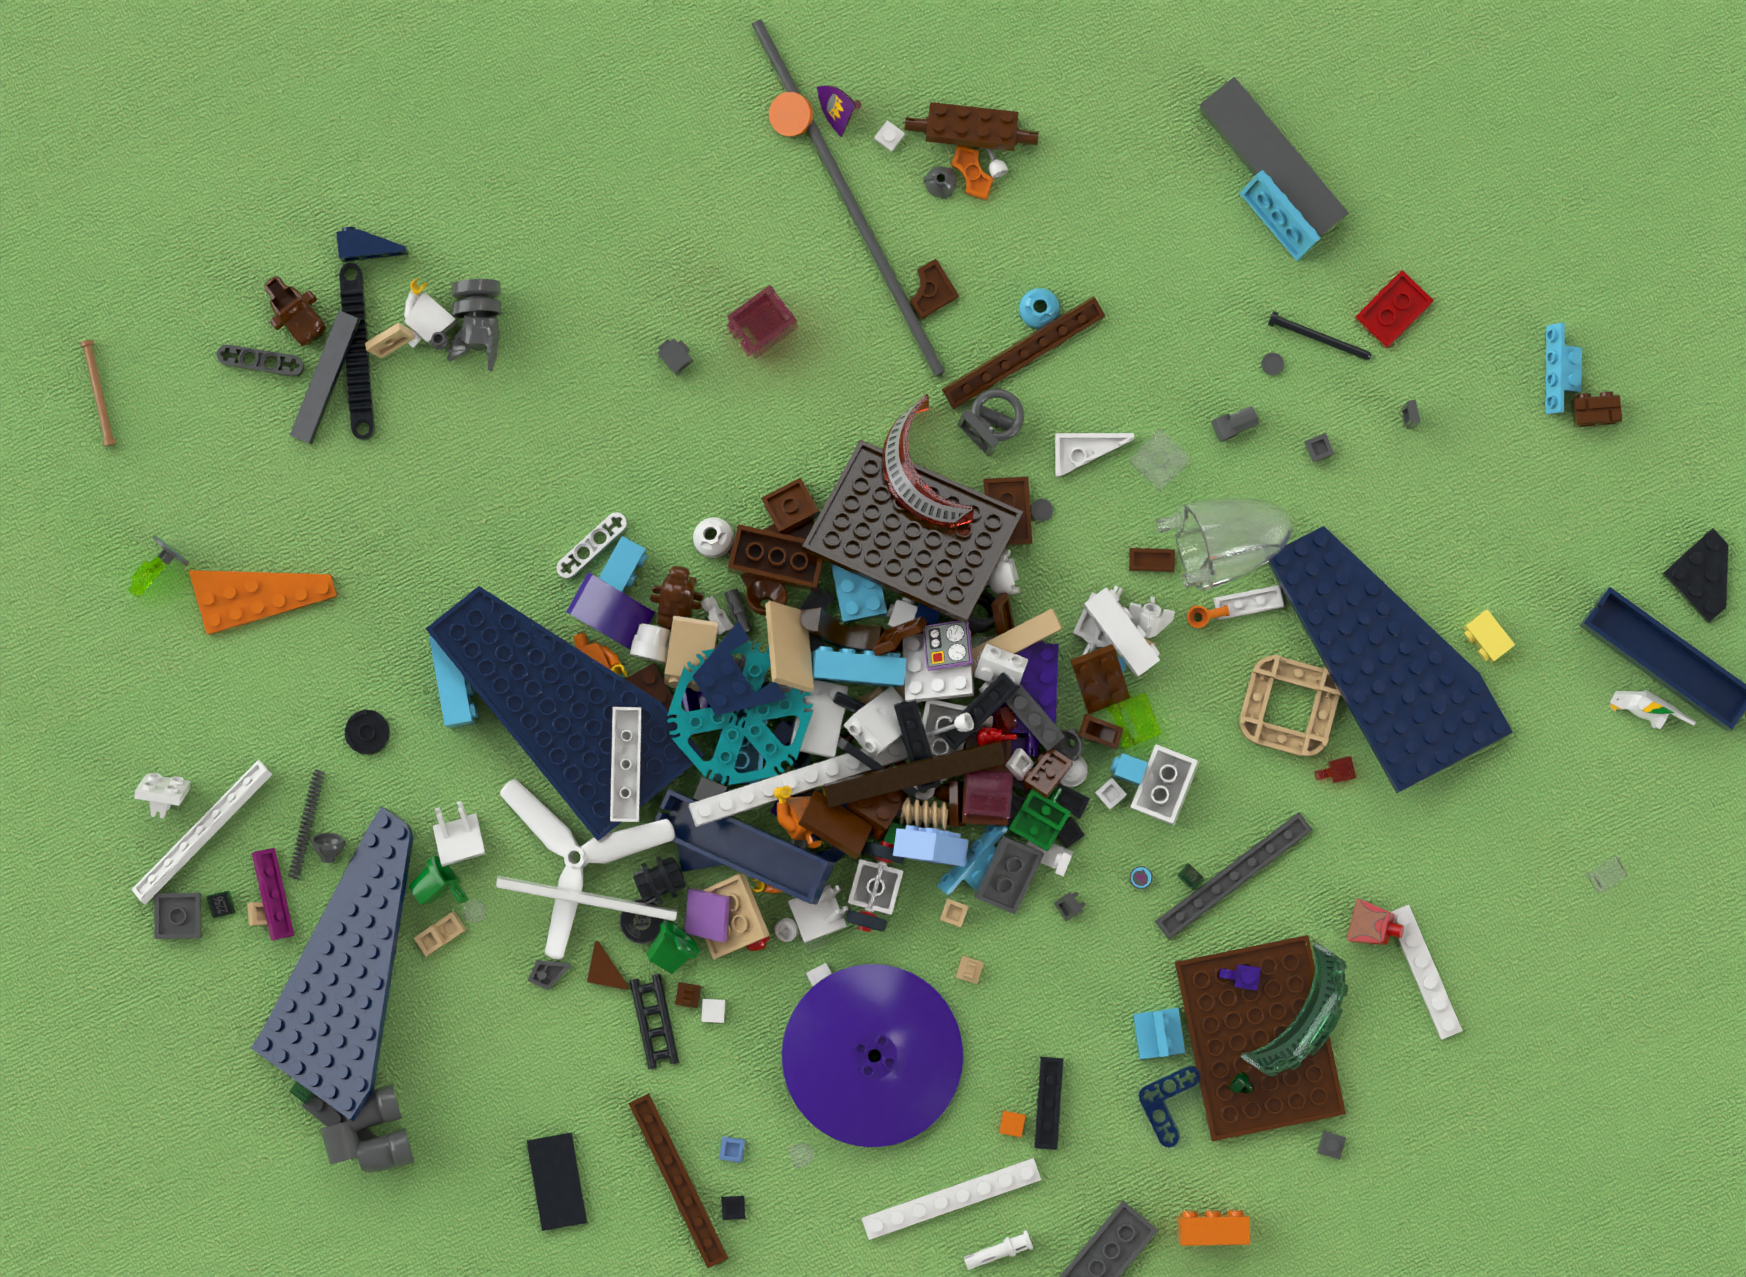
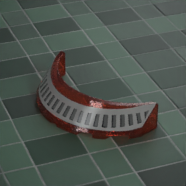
M926 394L901 414L889 430L882 454L883 473L894 498L900 505L902 504L911 511L912 515L921 520L925 519L933 523L942 524V527L952 528L973 521V507L952 502L930 489L916 472L909 453L908 438L913 418L916 413L929 409V396Z

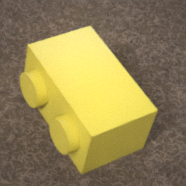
M1488 609L1463 627L1465 630L1464 636L1470 643L1474 642L1478 646V653L1484 661L1494 662L1515 645Z

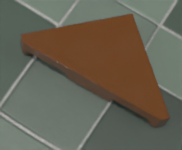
M595 941L587 982L629 990V986L600 942Z

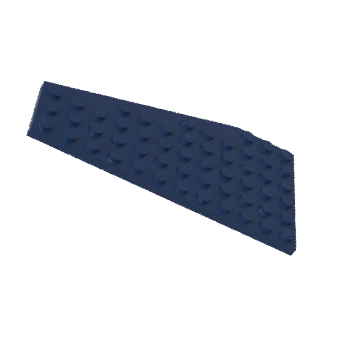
M1325 526L1265 556L1396 794L1513 733L1480 673Z

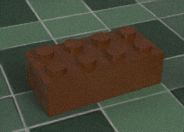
M738 524L728 572L816 592L823 560L802 551V546L806 539Z

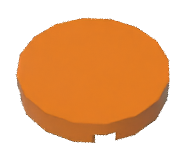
M784 92L778 95L772 101L769 108V120L772 127L777 133L784 136H798L804 133L813 119V109L806 97L796 92Z

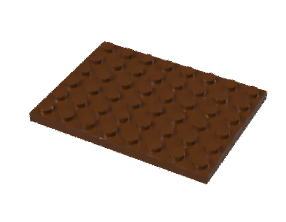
M1308 935L1174 962L1211 1141L1346 1114L1328 1026L1325 1027L1318 1039L1305 1053L1290 1064L1279 1069L1262 1071L1242 1058L1244 1056L1264 1054L1283 1045L1299 1031L1311 1014L1320 989ZM1237 964L1261 968L1258 989L1251 990L1234 987L1235 980L1219 977L1220 968L1236 971ZM1245 1072L1250 1077L1248 1082L1253 1088L1250 1094H1243L1240 1091L1234 1094L1229 1090V1084L1238 1073Z

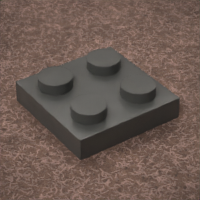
M156 893L154 895L155 939L201 938V893Z

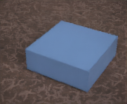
M723 1136L719 1159L742 1163L745 1140Z

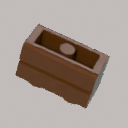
M1612 391L1601 392L1598 397H1591V393L1578 394L1577 398H1574L1571 402L1574 427L1612 425L1622 422L1620 395H1613Z

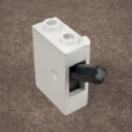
M892 686L868 704L857 701L841 692L835 694L833 702L854 713L844 724L845 728L873 759L903 737L894 704L905 702V700Z

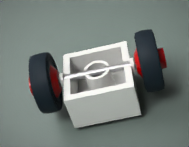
M883 841L880 844L867 842L864 853L873 856L880 862L873 863L862 859L859 860L848 903L863 907L867 912L863 910L859 912L849 910L846 916V922L858 925V930L869 933L871 929L884 932L887 921L878 918L876 914L871 912L878 911L892 915L904 871L888 867L885 863L895 862L903 864L905 859L893 856L894 844Z

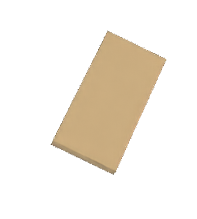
M768 601L765 607L772 682L811 692L814 689L809 631L801 622V610Z

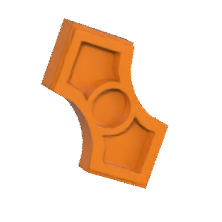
M957 145L951 167H954L963 175L966 181L965 194L987 201L994 178L985 174L981 169L978 161V150Z

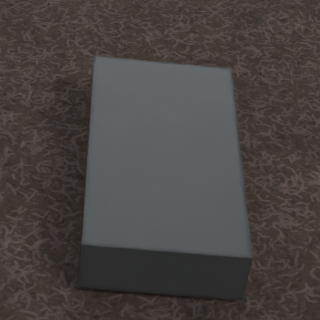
M1416 399L1407 401L1401 410L1405 427L1410 429L1416 427L1421 420Z

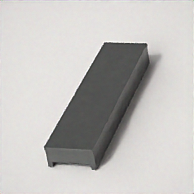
M1235 77L1200 104L1199 111L1249 171L1255 176L1263 170L1270 176L1274 184L1287 196L1291 204L1301 212L1303 218L1316 230L1319 236H1322L1349 214Z

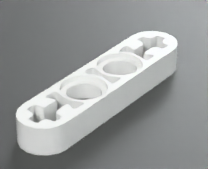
M616 512L603 520L557 563L558 574L562 578L571 579L626 529L627 520L624 515ZM613 518L617 520L621 518V528L614 527L611 530L614 535L610 536L603 526L607 525L610 528L613 525ZM598 532H603L606 534L607 539L605 543L597 544L594 541V535ZM581 547H586L590 550V555L587 559L582 560L578 558L577 552ZM573 555L581 565L577 567L575 563L571 566L572 572L570 574L568 572L563 574L561 572L563 571L562 565L564 563L569 565L573 561L570 559Z

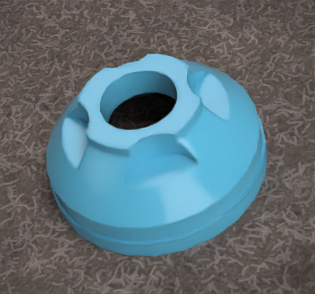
M1036 288L1027 292L1019 306V313L1024 323L1035 329H1040L1058 318L1060 312V304L1056 296L1051 291L1043 288ZM1038 300L1044 301L1047 305V309L1042 313L1036 312L1033 308V304Z

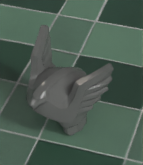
M473 311L466 312L462 329L459 330V333L450 342L451 346L448 349L449 355L447 360L450 362L461 355L469 353L470 349L475 351L487 349L488 370L493 371L497 360V348L500 338L498 317H477V314Z

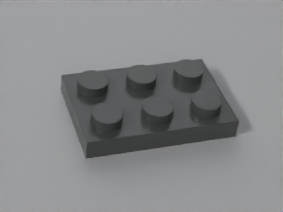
M1003 835L974 897L1016 914L1044 853Z

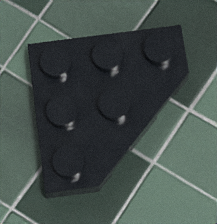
M1712 528L1662 573L1707 623H1710L1726 608L1728 543Z

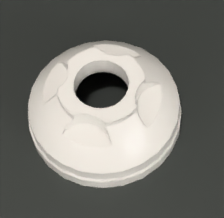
M711 517L704 519L697 525L694 530L693 541L696 549L703 556L718 558L725 555L731 549L734 542V533L726 521ZM710 528L717 530V535L713 540L705 539V532Z

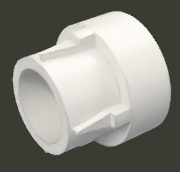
M639 624L637 635L634 636L630 655L666 664L671 635L670 630L649 624Z

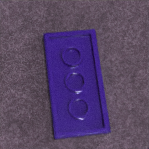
M591 573L586 575L566 613L631 650L634 636L637 635L639 624H649L655 614L651 609Z

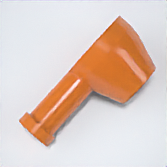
M1199 605L1194 606L1187 613V621L1194 628H1202L1207 625L1209 619L1225 615L1230 616L1228 605L1207 610ZM1195 614H1200L1202 616V620L1200 622H1196L1193 617Z

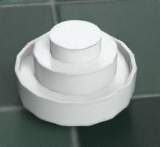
M1080 756L1078 760H1072L1073 766L1060 781L1062 785L1074 787L1081 784L1086 778L1088 772L1087 764Z

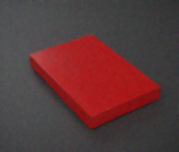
M1401 270L1355 316V319L1387 349L1434 300Z

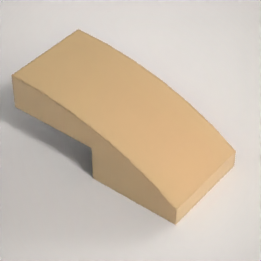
M453 911L414 937V940L427 957L467 929L456 912Z

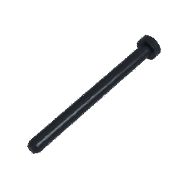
M1273 311L1270 316L1268 326L1273 327L1275 324L1362 359L1370 360L1372 354L1369 351L1279 317L1276 311Z

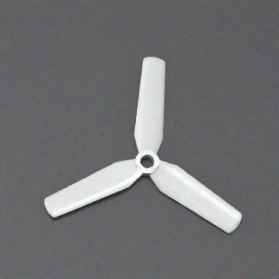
M513 779L509 781L500 791L501 797L549 850L564 857L566 866L558 882V887L582 891L583 867L588 863L606 864L672 841L675 838L672 824L668 819L608 833L599 841L594 837L583 846H579L571 830L518 780ZM576 851L579 852L581 857L578 863L573 858ZM555 899L545 948V954L552 959L560 960L564 956L578 905L577 902Z

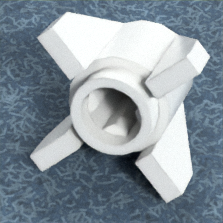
M1151 596L1149 603L1145 604L1143 608H1141L1140 604L1130 603L1128 610L1133 617L1131 620L1135 627L1139 625L1145 632V638H1151L1160 633L1173 621L1175 611L1163 609V613H1161V608L1155 604V597Z

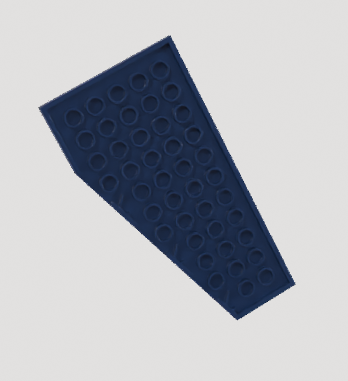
M478 586L426 628L428 633L597 841L622 822L610 821L613 707H641L639 808L693 765L692 761L672 740V738L680 736V733L676 735L670 734V731L676 730L678 725L675 722H667L673 716H667L668 710L659 700L482 587ZM689 737V745L702 758L704 754Z

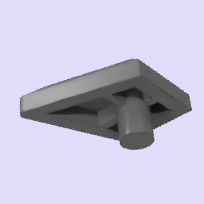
M537 960L528 981L549 990L571 967V964Z

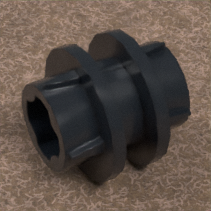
M661 856L656 857L657 866L649 869L645 862L641 864L643 869L634 873L633 879L644 903L649 904L657 901L661 905L663 904L662 895L670 892L673 898H677V891L686 887L682 872L676 859L673 857L662 860Z

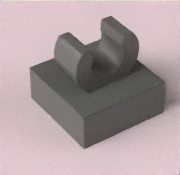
M1069 892L1054 902L1065 921L1070 920L1083 911L1082 908L1085 906V903L1078 904L1075 899L1078 892Z

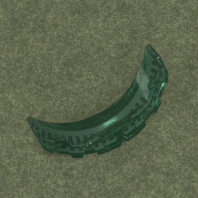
M1317 942L1313 945L1315 973L1312 986L1296 1018L1273 1041L1257 1050L1242 1053L1240 1056L1268 1076H1277L1276 1073L1289 1068L1294 1070L1302 1065L1301 1061L1309 1054L1313 1056L1327 1041L1329 1034L1335 1029L1343 1012L1340 1008L1343 997L1347 996L1348 985L1345 984L1346 963Z

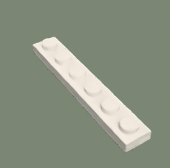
M1406 905L1391 911V913L1395 914L1393 923L1404 925L1403 936L1398 938V941L1440 1039L1442 1040L1461 1032L1462 1028L1410 906Z

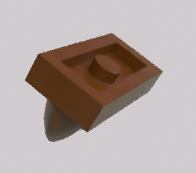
M949 781V783L939 786L933 794L939 800L949 803V806L946 807L948 809L947 825L951 827H966V824H962L964 781Z

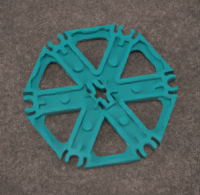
M753 641L743 643L730 651L731 655L741 653L746 657L742 673L754 692H757L761 689L767 669L771 666L770 657L768 656L770 652L769 646L765 653L759 652V642L755 644L754 651H751ZM715 648L701 652L708 658ZM698 653L696 656L700 660V664L694 666L690 661L687 662L688 667L693 670L692 672L688 671L684 666L667 716L677 715V718L672 717L667 720L668 723L675 722L678 725L676 730L670 731V734L676 735L680 733V736L672 738V740L705 778L710 769L712 770L709 776L710 780H713L715 774H721V784L726 782L727 776H730L727 785L778 776L779 774L774 769L775 766L783 773L784 769L781 767V762L786 760L792 765L793 760L788 757L789 754L797 760L814 710L810 712L804 711V708H812L813 704H805L803 702V698L810 696L811 692H803L801 694V690L792 688L790 692L784 693L786 698L783 700L754 706L750 710L746 708L744 712L747 713V716H742L738 725H736L737 714L734 711L716 715L712 708L708 707L686 712L681 708L686 687L690 681H694L692 676L705 662L703 656ZM796 715L800 723L793 743L789 746L783 745L763 720ZM723 728L713 758L710 761L702 760L689 745V736ZM744 736L766 760V766L763 769L745 773H738L735 770L734 765Z

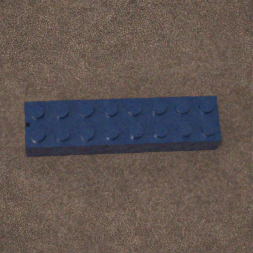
M1611 587L1606 588L1593 605L1595 607L1590 609L1579 626L1725 731L1732 730L1746 711V684Z
M667 790L660 808L669 810L670 814L658 812L654 822L664 819L670 821L675 832V838L672 841L809 904H818L835 862L733 816L696 827L689 804L698 800L676 790Z

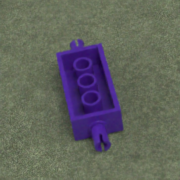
M1041 640L1015 653L1028 659L1019 685H1022L1056 724L1059 644H1049ZM1010 708L1009 734L1025 736V753L1030 757L1032 747V757H1039V740Z

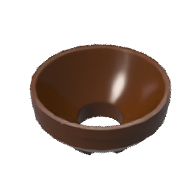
M758 579L750 584L747 589V604L755 613L766 616V608L762 607L760 602L762 600H770L786 605V588L783 584Z

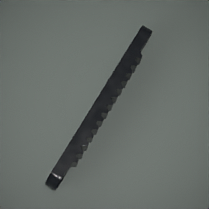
M346 263L339 272L341 311L361 319L346 356L351 430L357 439L365 441L373 437L375 422L369 352L366 351L365 343L368 341L364 281L360 267L355 263ZM348 269H355L357 271V277L354 280H347L345 278V273ZM360 423H367L369 425L367 434H358L357 427Z

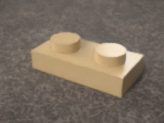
M397 323L365 343L366 351L381 359L415 339L414 331Z

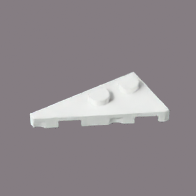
M1055 433V477H1060L1134 440V433Z

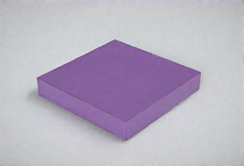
M695 888L688 889L685 933L719 942L727 941L730 897Z

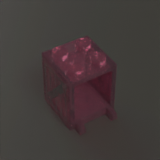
M771 285L727 316L728 324H726L733 338L739 337L741 340V348L748 357L752 355L754 359H757L798 328L797 320L793 313L790 312ZM745 325L758 340L756 345L752 344L741 329Z

